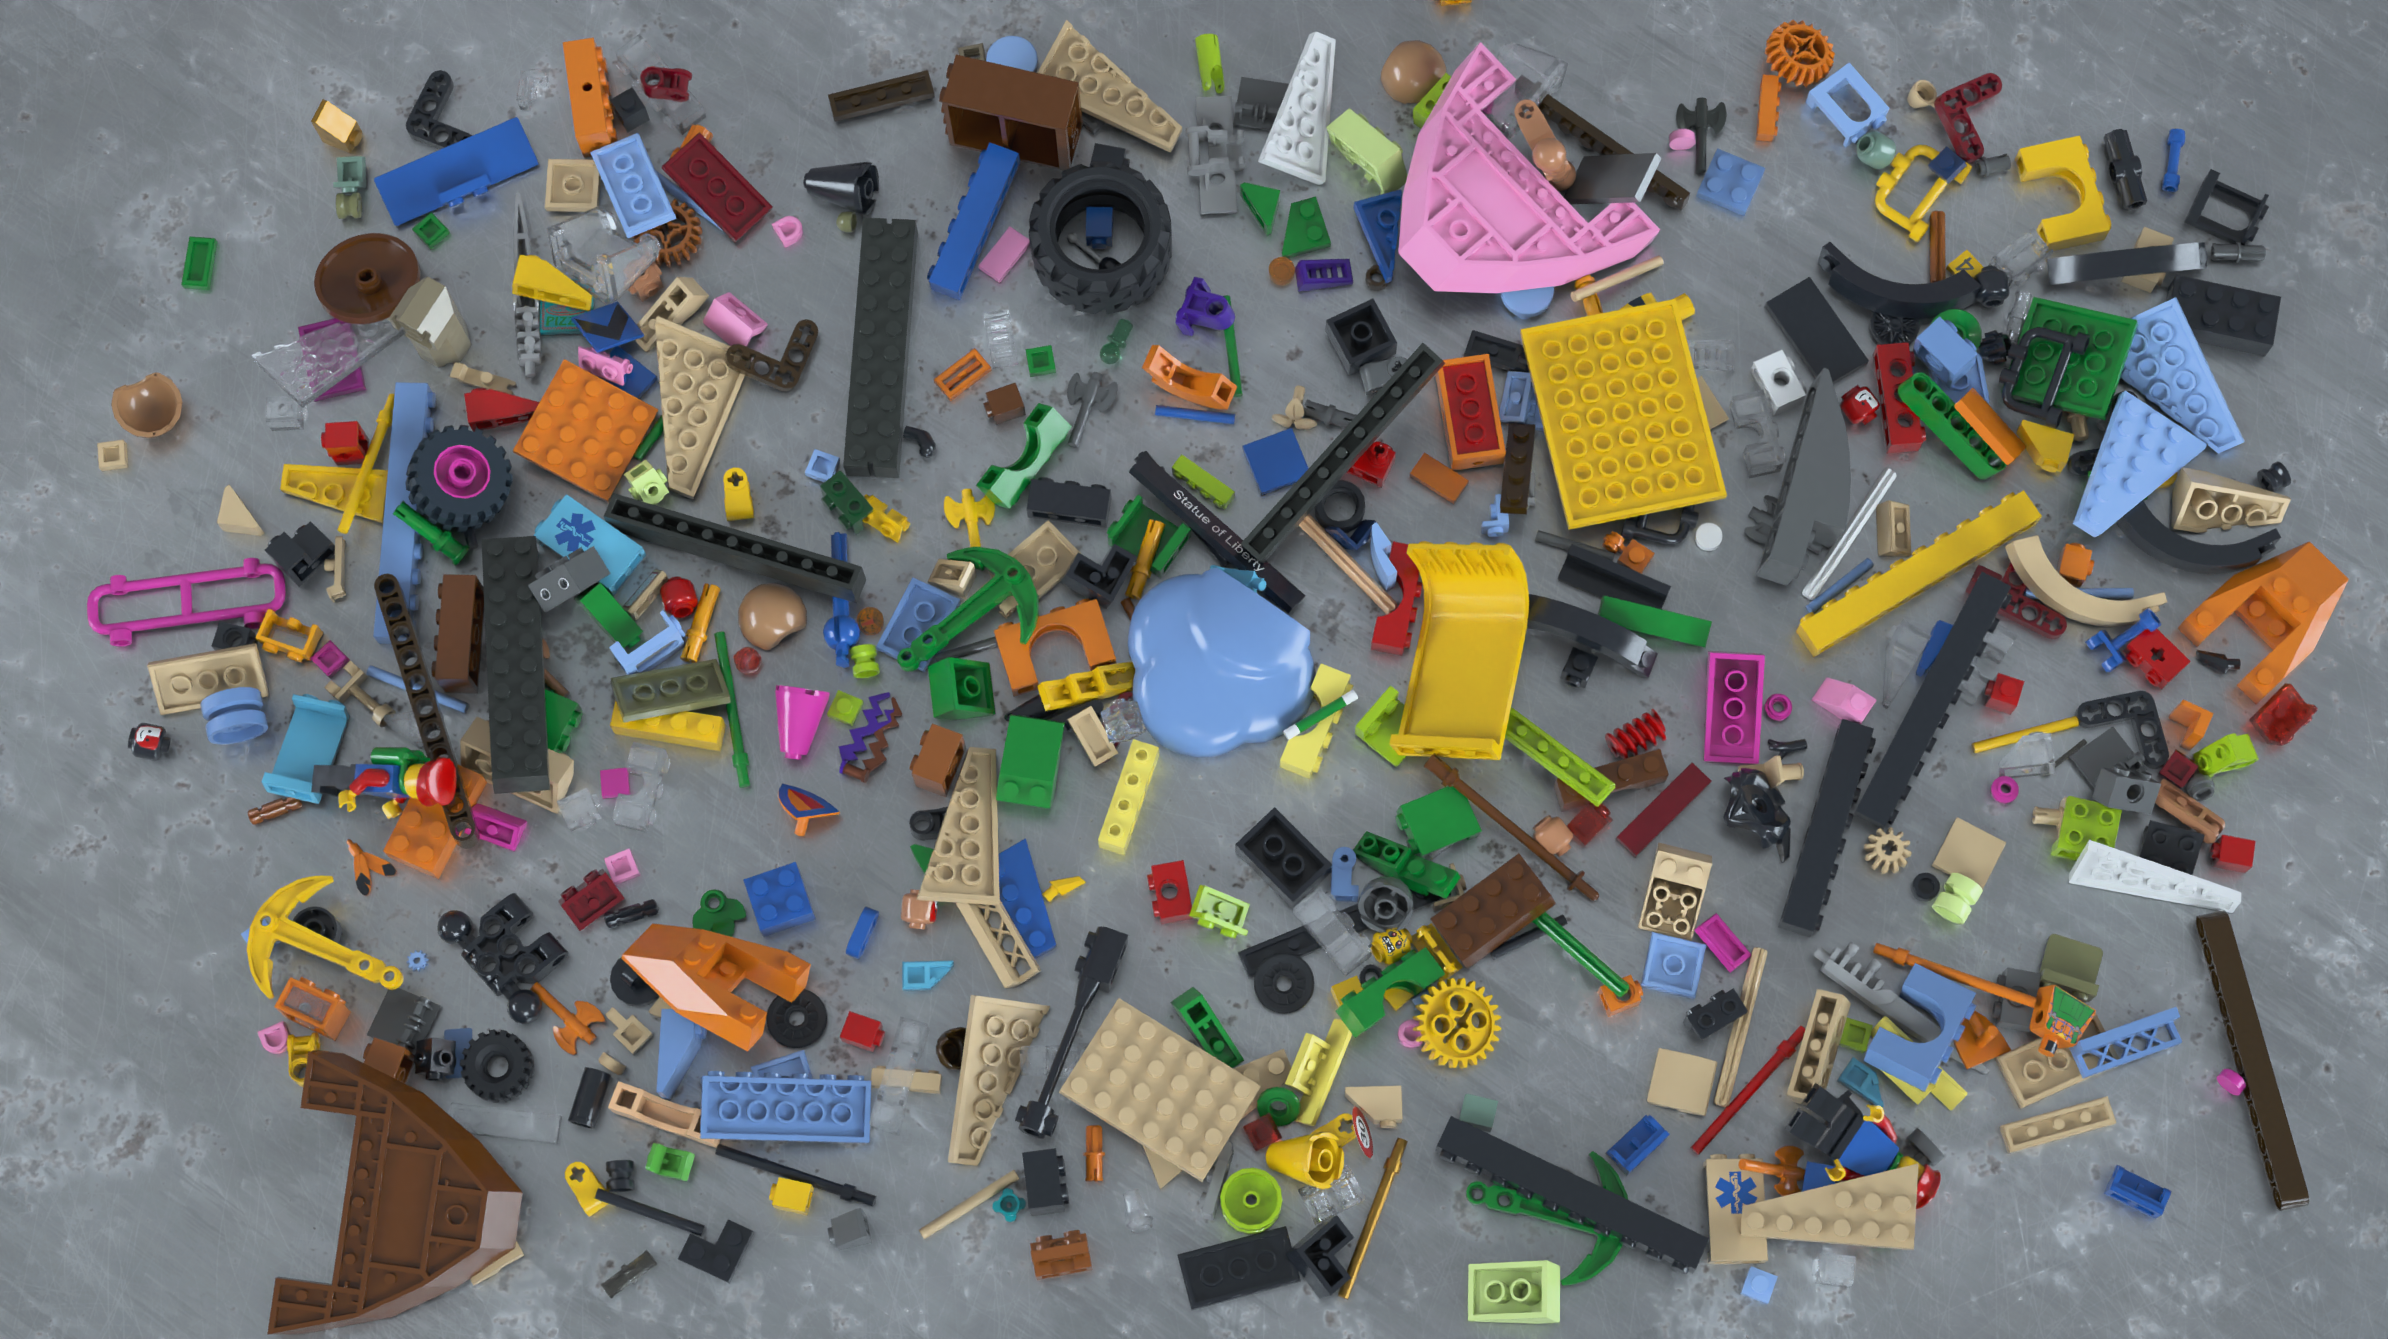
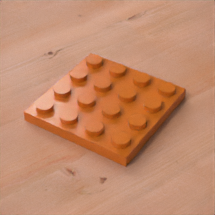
M564 359L515 445L513 453L608 503L633 455L656 417L658 409Z

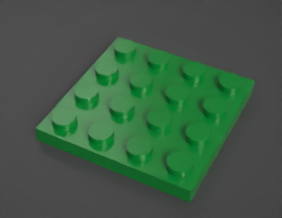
M2033 297L2018 344L2024 333L2035 327L2048 328L2072 336H2077L2078 332L2089 334L2090 341L2085 354L2080 355L2072 352L2053 406L2062 408L2064 411L2106 421L2138 326V321ZM2035 338L2031 341L2027 358L2020 370L2018 383L2012 392L2014 399L2042 405L2064 344L2043 338Z

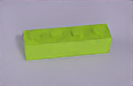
M1182 454L1172 466V473L1175 478L1184 480L1191 489H1197L1202 497L1211 499L1218 508L1226 509L1235 498V491Z

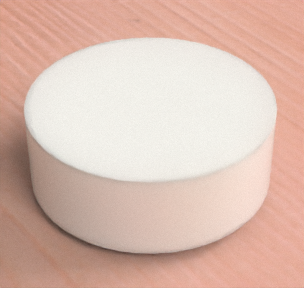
M1713 523L1702 524L1695 534L1697 546L1704 551L1717 549L1723 538L1721 529Z

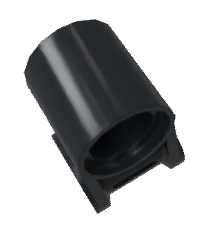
M948 807L920 810L913 813L909 822L913 837L923 841L937 839ZM920 820H925L930 824L923 831L917 830L914 826Z

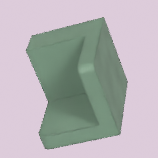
M1465 1094L1459 1120L1480 1130L1491 1132L1498 1101Z

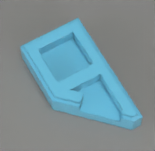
M954 961L902 962L903 991L931 990L954 967Z

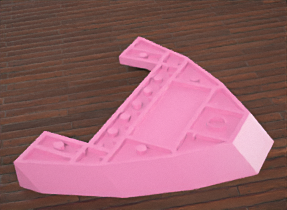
M1481 42L1454 71L1418 134L1403 192L1398 254L1434 291L1503 293L1561 286L1634 258L1654 240L1660 231L1654 222L1635 203H1611L1588 223L1481 112L1516 81V78Z

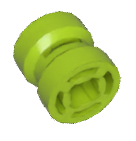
M863 644L849 650L850 657L855 664L852 668L855 678H869L880 673L879 664L875 662L877 655L875 645Z

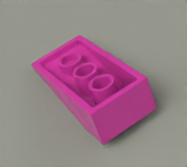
M1708 651L1704 761L1759 764L1764 654Z

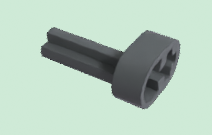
M1916 1128L1906 1138L1918 1152L1912 1159L1921 1165L1927 1164L1934 1167L1944 1158L1943 1153L1920 1129Z

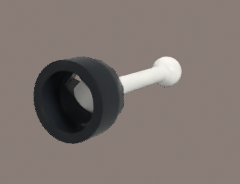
M1076 233L1068 235L1067 239L1070 243H1076L1099 262V269H1108L1121 264L1112 257H1104L1102 259L1081 242Z

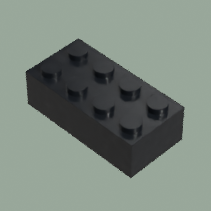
M2180 275L2174 277L2168 287L2166 301L2177 298L2197 342L2266 356L2274 344L2281 302L2280 296Z

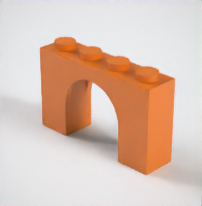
M1089 598L1082 599L1076 602L1075 606L1068 608L1064 606L1056 607L1050 610L1049 614L1039 616L1033 634L1026 645L1020 643V622L1016 624L1013 622L1003 623L998 626V629L994 630L999 652L1014 697L1038 690L1037 686L1039 684L1031 661V650L1035 642L1048 632L1064 631L1076 637L1083 647L1090 671L1098 666L1117 664L1097 599L1092 601Z

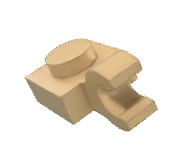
M614 1007L605 1014L618 1028L613 1035L633 1055L653 1036L633 1014L626 1020Z

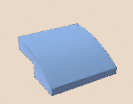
M1508 371L1499 412L1500 422L1505 424H1534L1536 430L1544 431L1530 373Z
M1376 522L1372 525L1371 559L1382 587L1388 592L1395 587L1397 570L1389 560L1391 542Z

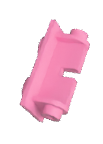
M578 347L580 368L595 376L622 386L624 385V375L631 373L633 369V364L628 359L616 356L610 358L609 353L603 351L597 353L593 347Z

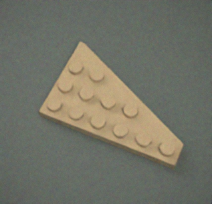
M657 316L655 320V335L668 490L694 499L745 375L732 370L725 363V354L731 346ZM738 351L735 353V355L730 354L734 357L733 361L735 363H738L739 360H743L745 362H748L745 368H749V365L753 357L750 356L749 360L746 361L741 358V353Z

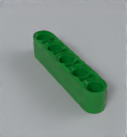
M1918 372L1899 385L1898 394L1901 400L1979 479H1989L2005 469L2006 464L1955 409V403L1928 375Z

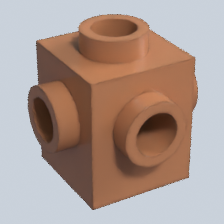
M645 256L639 260L631 261L626 266V269L623 270L626 278L623 282L632 295L636 293L642 302L655 295L664 287L660 279L662 275L661 270L654 261L649 263Z

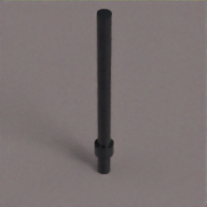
M718 1144L715 1152L716 1155L794 1181L812 1184L813 1187L839 1195L840 1199L848 1202L854 1200L873 1207L877 1196L857 1190L856 1186L847 1183L842 1185Z

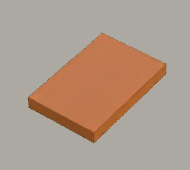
M1974 388L1969 390L1954 405L1955 409L2006 465L2012 463L2027 447Z

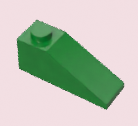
M1191 987L1170 1002L1202 1050L1231 1068L1244 1061L1213 1010L1198 990Z

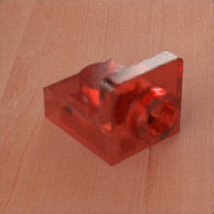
M1590 802L1570 821L1567 827L1586 846L1613 819L1609 816L1611 812L1604 804L1601 803L1597 807Z

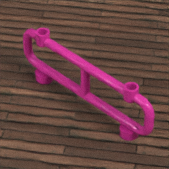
M246 558L243 560L244 566L141 580L127 581V577L124 575H114L110 577V584L97 586L91 591L87 600V618L89 626L93 631L102 635H110V644L117 647L131 645L132 632L226 619L244 617V627L259 629L267 610L271 609L276 612L285 602L284 574L279 567L273 564H260L258 558ZM263 574H270L274 578L275 597L270 603L193 613L191 584L240 577L257 578ZM180 585L181 615L112 624H102L99 621L98 601L104 595L120 596L131 591Z

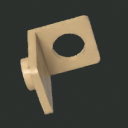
M1454 863L1449 864V868L1456 871ZM1460 874L1461 878L1454 887L1456 896L1434 902L1432 907L1434 912L1444 909L1463 895L1464 890H1467L1462 874Z

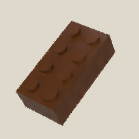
M443 574V583L438 585V598L441 599V608L436 610V624L439 625V633L434 636V650L437 651L436 661L432 662V677H435V680L445 693L478 694L484 623V588L476 575Z
M1518 853L1430 918V920L1464 966L1469 969L1554 906L1556 902Z

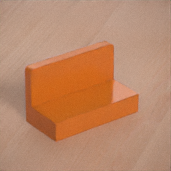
M2182 700L2169 715V719L2188 727L2180 747L2190 751L2204 737L2214 713L2186 700Z

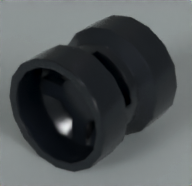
M613 1160L606 1162V1172L611 1177L606 1182V1191L627 1192L635 1190L634 1180L629 1178L634 1171V1161Z

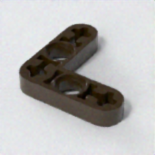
M804 319L799 321L791 334L780 361L744 345L734 344L729 347L725 354V363L732 370L783 392L791 391L798 383L818 336V327L812 320ZM805 327L810 328L809 333L812 336L808 335L803 344L798 343L802 336V331L799 329L803 330ZM792 349L800 350L803 354L802 361L793 362L789 358V351ZM738 351L741 353L742 359L748 361L750 356L754 359L750 363L749 369H747L745 366L748 362L739 360L738 363H735L733 361L734 357L730 354L735 355ZM759 361L765 362L769 367L768 373L764 375L758 374L754 368L755 363ZM774 367L778 368L776 374L784 376L785 373L790 374L789 379L793 382H788L785 385L782 383L783 379L775 375L773 380L769 377L772 375Z

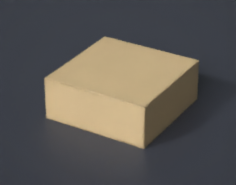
M124 440L97 443L98 463L101 471L128 468L127 443Z

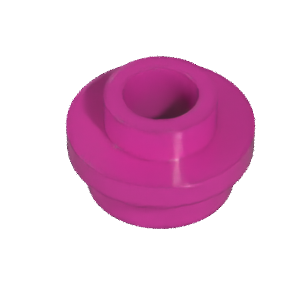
M1773 694L1766 700L1765 712L1771 719L1781 721L1791 714L1792 703L1787 696ZM1780 704L1783 710L1777 712L1774 710L1773 705Z
M1998 777L1991 785V794L2000 803H2010L2018 796V784L2011 777ZM2002 785L2008 786L2009 789H2010V792H2009V793H2004V792H2002L2001 786H2002Z

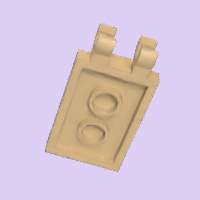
M1048 520L1008 555L1017 559L1028 571L1040 599L1061 581L1068 566L1079 551ZM1017 571L1012 572L1009 576L1014 577ZM989 572V575L994 578V575ZM1009 596L1007 600L999 605V613L1005 619H1008L1017 609L1018 603L1013 596Z

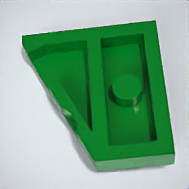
M1316 196L1291 203L1282 249V259L1285 260L1331 247L1329 234Z

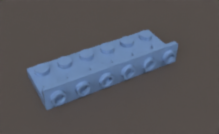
M708 1071L707 1076L701 1077L700 1139L870 1143L871 1081H864V1076L848 1075L847 1080H836V1075L821 1074L820 1079H809V1074L797 1073L792 1074V1078H781V1073H764V1078L753 1077L752 1072H736V1077L724 1076L725 1072Z

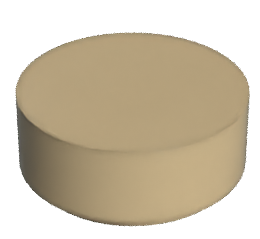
M603 1052L598 1059L601 1065L617 1075H622L627 1067L606 1052Z

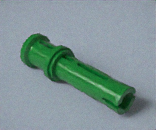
M402 501L392 513L431 542L433 550L436 552L440 551L450 558L454 566L461 561L470 548L468 545H462L454 539L450 531L440 530L406 504L405 501Z

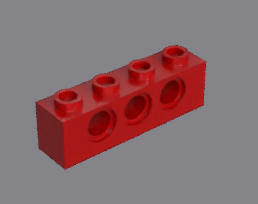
M1909 342L1877 345L1873 352V361L1886 452L1888 454L1919 451L1922 443L1926 440L1925 427L1920 425V418L1904 402L1898 401L1894 396L1898 394L1899 385L1913 376L1912 367L1915 366L1914 352L1910 351ZM1897 369L1903 376L1897 377L1892 374L1891 370ZM1898 419L1907 420L1910 426L1904 427L1900 425Z

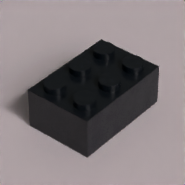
M1275 807L1235 844V852L1292 909L1332 872V864Z

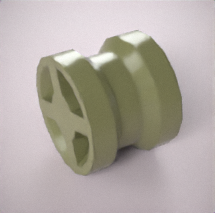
M359 192L352 193L351 195L337 193L336 212L339 219H345L347 216L361 218L362 199Z

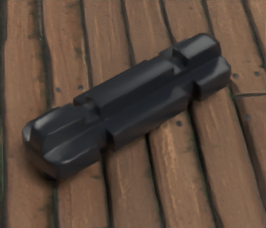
M654 899L644 901L642 905L637 903L618 909V912H607L604 914L606 926L613 928L619 926V923L627 924L643 919L645 915H648V917L657 915V903Z

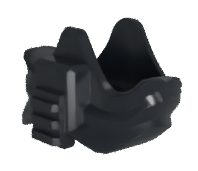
M1741 768L1739 772H1733L1731 776L1725 777L1724 779L1731 785L1729 803L1723 816L1726 825L1731 828H1742L1755 832L1761 839L1763 849L1782 839L1790 826L1791 820L1781 808L1785 804L1784 798L1777 787L1770 788L1766 774L1756 769Z

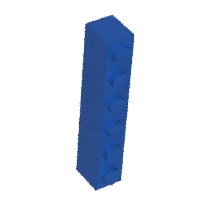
M989 143L987 150L983 149L978 159L979 168L969 178L968 187L970 188L966 196L963 195L958 204V210L960 211L957 218L951 220L947 231L949 236L946 242L940 244L937 256H939L936 265L930 267L927 275L931 290L957 300H961L1020 165L1019 153L993 143Z

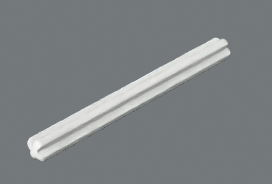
M1885 468L1846 525L1845 532L1832 546L1803 589L1802 595L1811 601L1817 597L1895 480L1897 474L1889 468Z

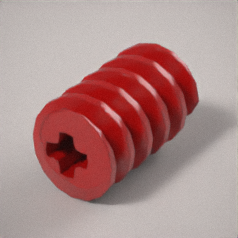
M1651 709V715L1646 712L1642 714L1641 719H1632V725L1629 723L1623 724V730L1616 728L1613 731V735L1610 733L1605 734L1607 745L1616 758L1621 757L1622 759L1628 758L1627 752L1629 751L1634 756H1637L1638 746L1643 751H1647L1646 742L1648 741L1653 746H1656L1657 736L1662 741L1666 740L1665 727L1654 709Z

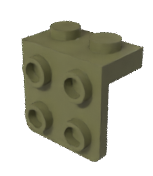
M2050 935L2039 973H2041L2039 986L2056 985L2078 1000L2090 1002L2097 996L2099 985H2096L2095 982L2103 956L2102 949L2061 935Z

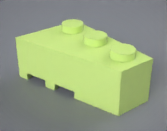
M1349 108L1326 127L1331 143L1352 165L1357 163L1367 172L1364 177L1368 182L1374 179L1381 188V194L1396 191L1406 183L1408 175L1402 157V148L1396 141L1391 142L1388 140L1380 128L1372 127L1361 113L1357 115Z

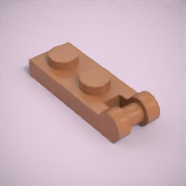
M2163 778L2160 782L2161 787L2155 802L2157 806L2165 809L2196 832L2205 834L2203 842L2207 844L2214 843L2225 828V821Z

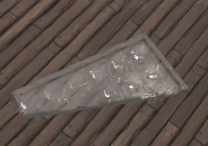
M389 318L369 324L344 323L341 325L338 322L300 336L299 341L288 345L282 343L274 346L275 350L264 354L257 352L251 356L253 361L304 408L406 334L403 327L399 331L395 329Z

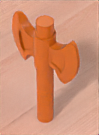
M538 982L530 988L531 991L539 995L542 1002L564 1021L566 1027H553L554 1037L563 1050L569 1054L576 1055V1041L578 1037L582 1040L584 1039L589 1045L596 1040L597 1036L588 1026L593 1022H605L604 1015L596 1006L584 1001H575L574 1005L577 1008V1014L575 1015Z
M1783 1146L1775 1152V1156L1781 1162L1778 1165L1744 1158L1739 1161V1168L1741 1170L1774 1175L1780 1178V1183L1774 1185V1188L1781 1196L1801 1192L1797 1181H1804L1806 1171L1801 1167H1797L1798 1160L1804 1155V1152L1796 1146Z

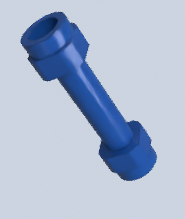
M2171 129L2169 131L2167 145L2170 146L2167 173L2164 174L2162 179V189L2166 192L2178 191L2180 184V175H2177L2180 149L2185 143V131L2182 129Z

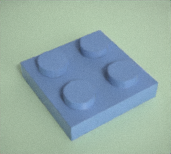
M1717 148L1696 196L1745 216L1765 168Z

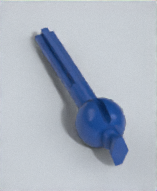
M835 532L834 535H831V558L848 562L846 533L840 534V532ZM833 596V617L827 620L824 625L823 635L826 644L836 650V665L843 668L849 667V659L847 658L849 649L858 643L860 629L856 620L849 617V601Z

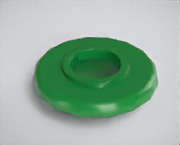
M1284 1087L1266 1089L1257 1100L1259 1116L1272 1126L1289 1125L1297 1119L1300 1113L1301 1104L1298 1097L1291 1090ZM1281 1101L1286 1105V1108L1277 1110L1271 1106V1103Z

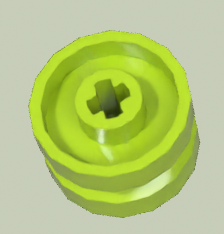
M1245 1168L1233 1173L1224 1183L1220 1195L1221 1211L1227 1224L1236 1231L1248 1235L1261 1233L1271 1228L1278 1220L1282 1208L1281 1188L1276 1179L1268 1172L1257 1168ZM1252 1196V1199L1257 1200L1254 1205H1249L1247 1197Z

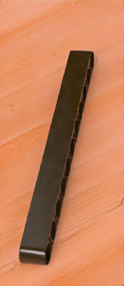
M388 573L382 574L375 580L374 589L426 755L430 758V761L436 760L440 755H448V758L451 759L456 768L457 778L454 798L448 805L442 806L447 823L457 845L461 848L469 849L479 842V830L404 592L395 576ZM394 586L392 592L383 593L386 587ZM402 610L399 616L390 617L393 611ZM402 634H410L407 640L398 641ZM417 658L413 665H405L408 659ZM425 682L421 689H413L416 683ZM425 706H432V710L429 713H420ZM434 730L440 731L436 738H428L430 732ZM454 805H464L461 811L451 812ZM463 829H471L469 836L459 837V833Z
M2223 910L2196 916L2197 932L2236 1069L2246 1083L2243 1094L2275 1205L2279 1211L2306 1206L2309 1204L2307 1186L2229 915Z

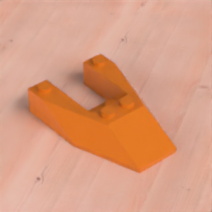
M2309 541L2234 574L2181 623L2178 629L2198 647L2233 613L2240 617L2273 649L2237 684V687L2257 705L2314 650L2349 579Z
M653 923L622 954L621 958L676 1013L747 1052L762 1037L767 1012L731 992L744 978H747L792 1003L806 988L811 967L810 963L784 950L703 929Z

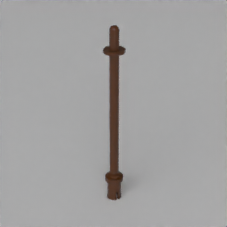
M1435 753L1427 760L1423 767L1438 777L1444 787H1454L1565 878L1569 882L1567 890L1571 891L1576 887L1592 901H1596L1599 898V893L1582 879L1585 874L1583 870L1576 874L1549 853L1525 831L1461 780L1457 768L1454 767L1452 769Z

